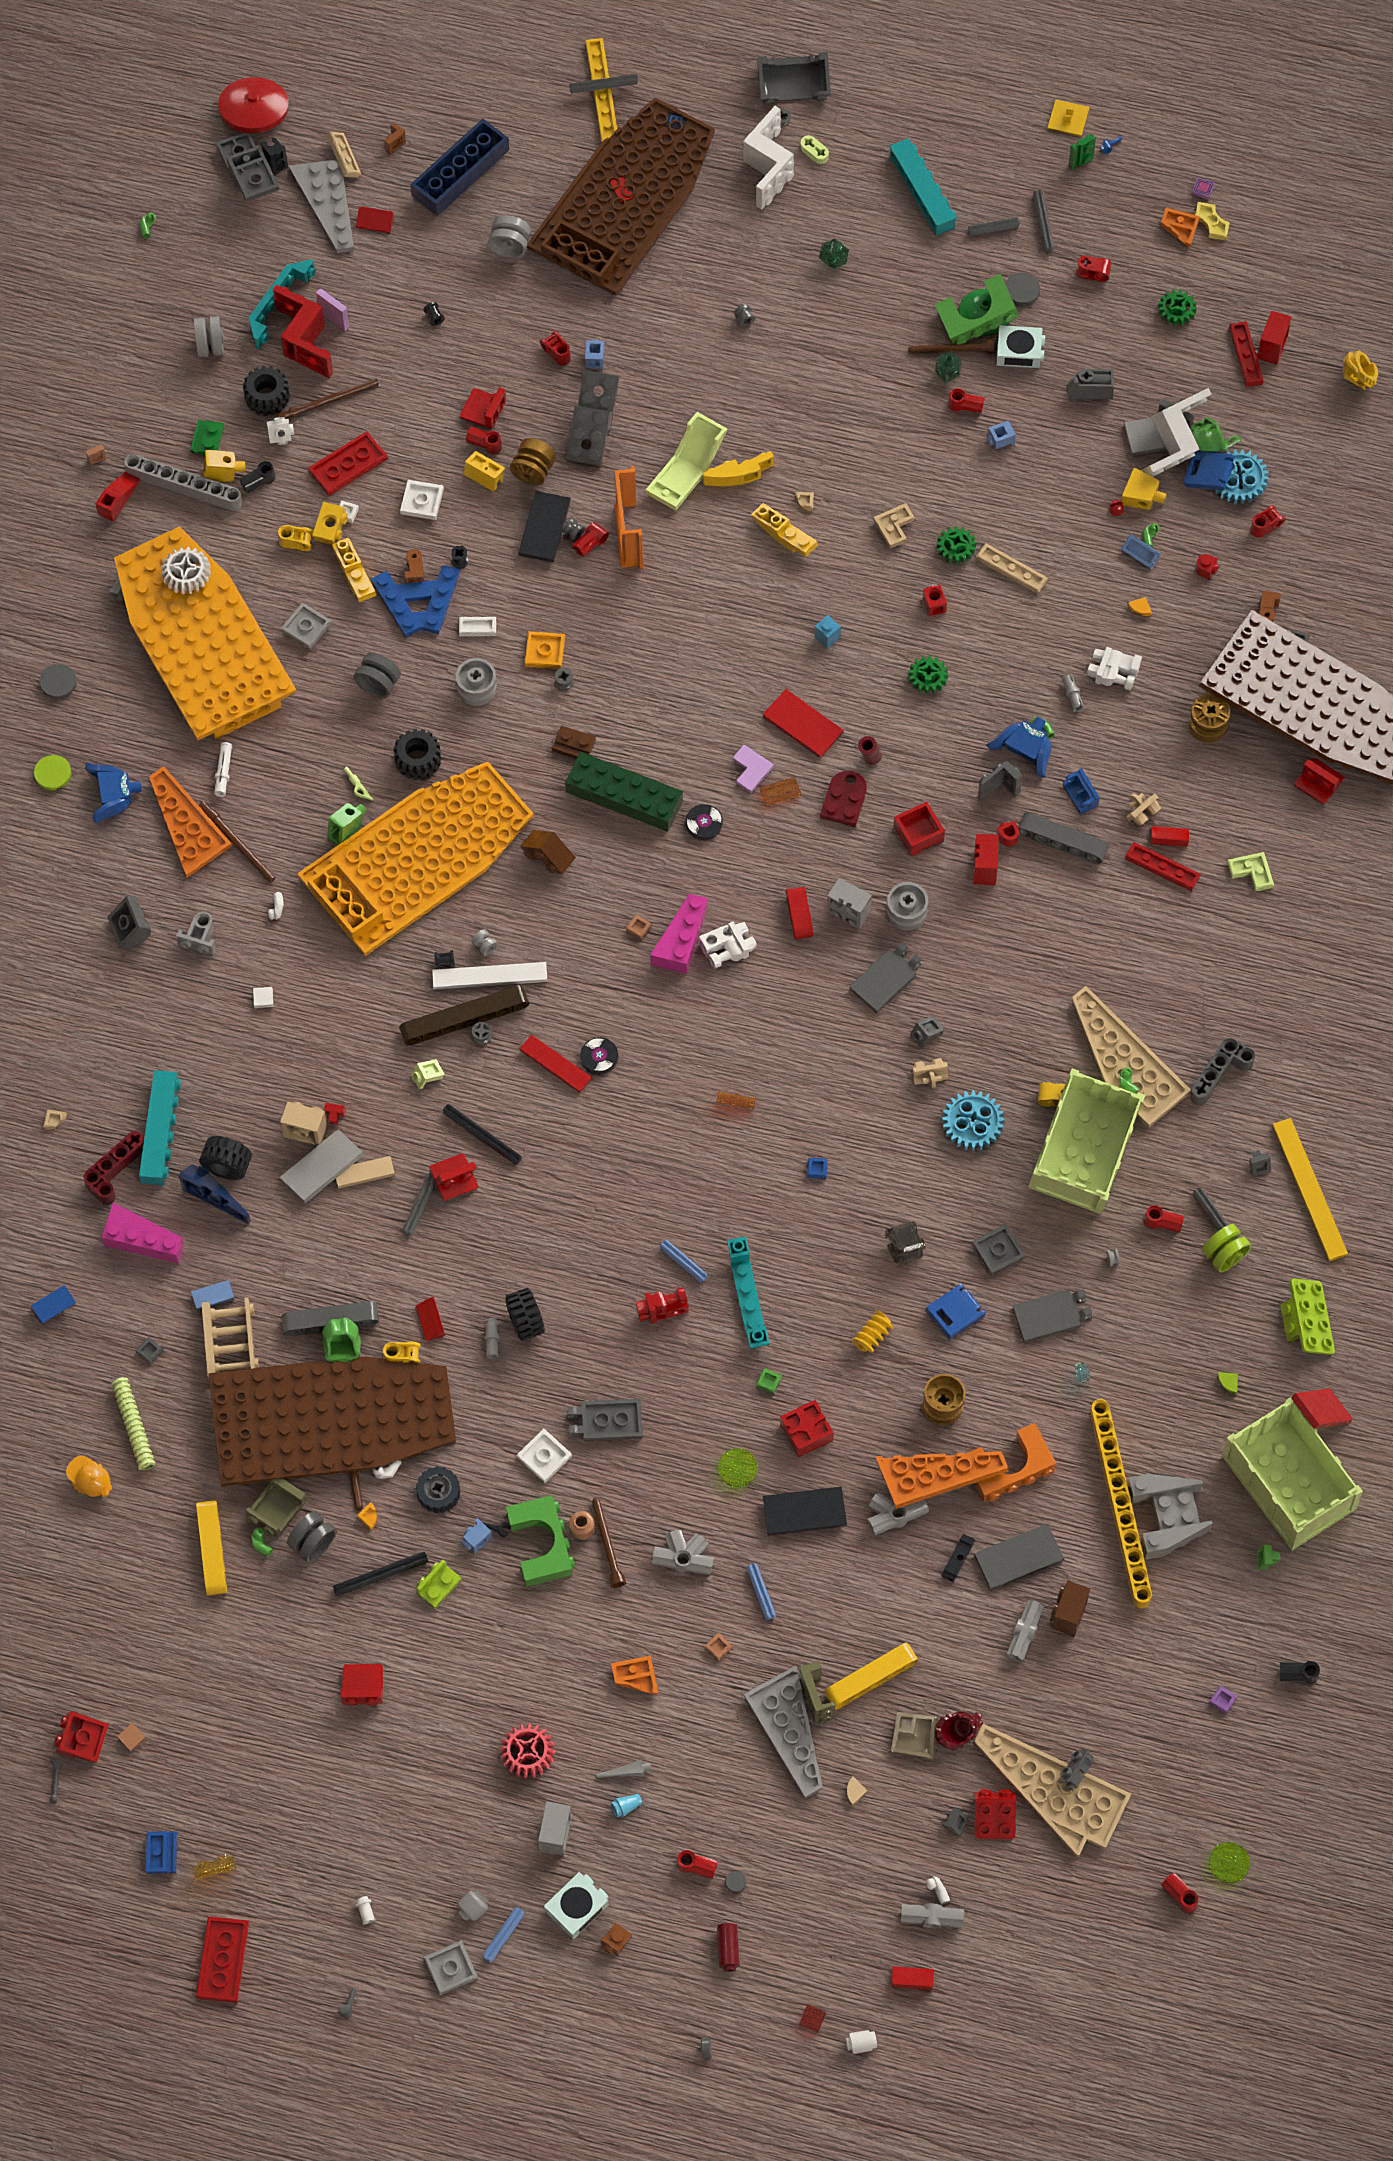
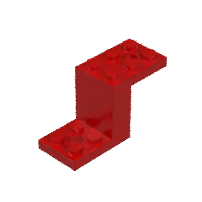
M276 285L273 288L275 309L293 318L281 335L284 357L330 379L333 374L331 354L327 350L319 349L313 345L325 327L321 305L307 300L300 294L297 295L291 292L286 287Z

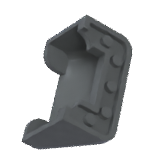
M819 52V55H815V58H813V54L803 57L776 59L771 57V61L767 59V56L757 58L760 99L764 101V104H774L775 101L808 98H817L818 101L827 100V97L831 95L828 52Z

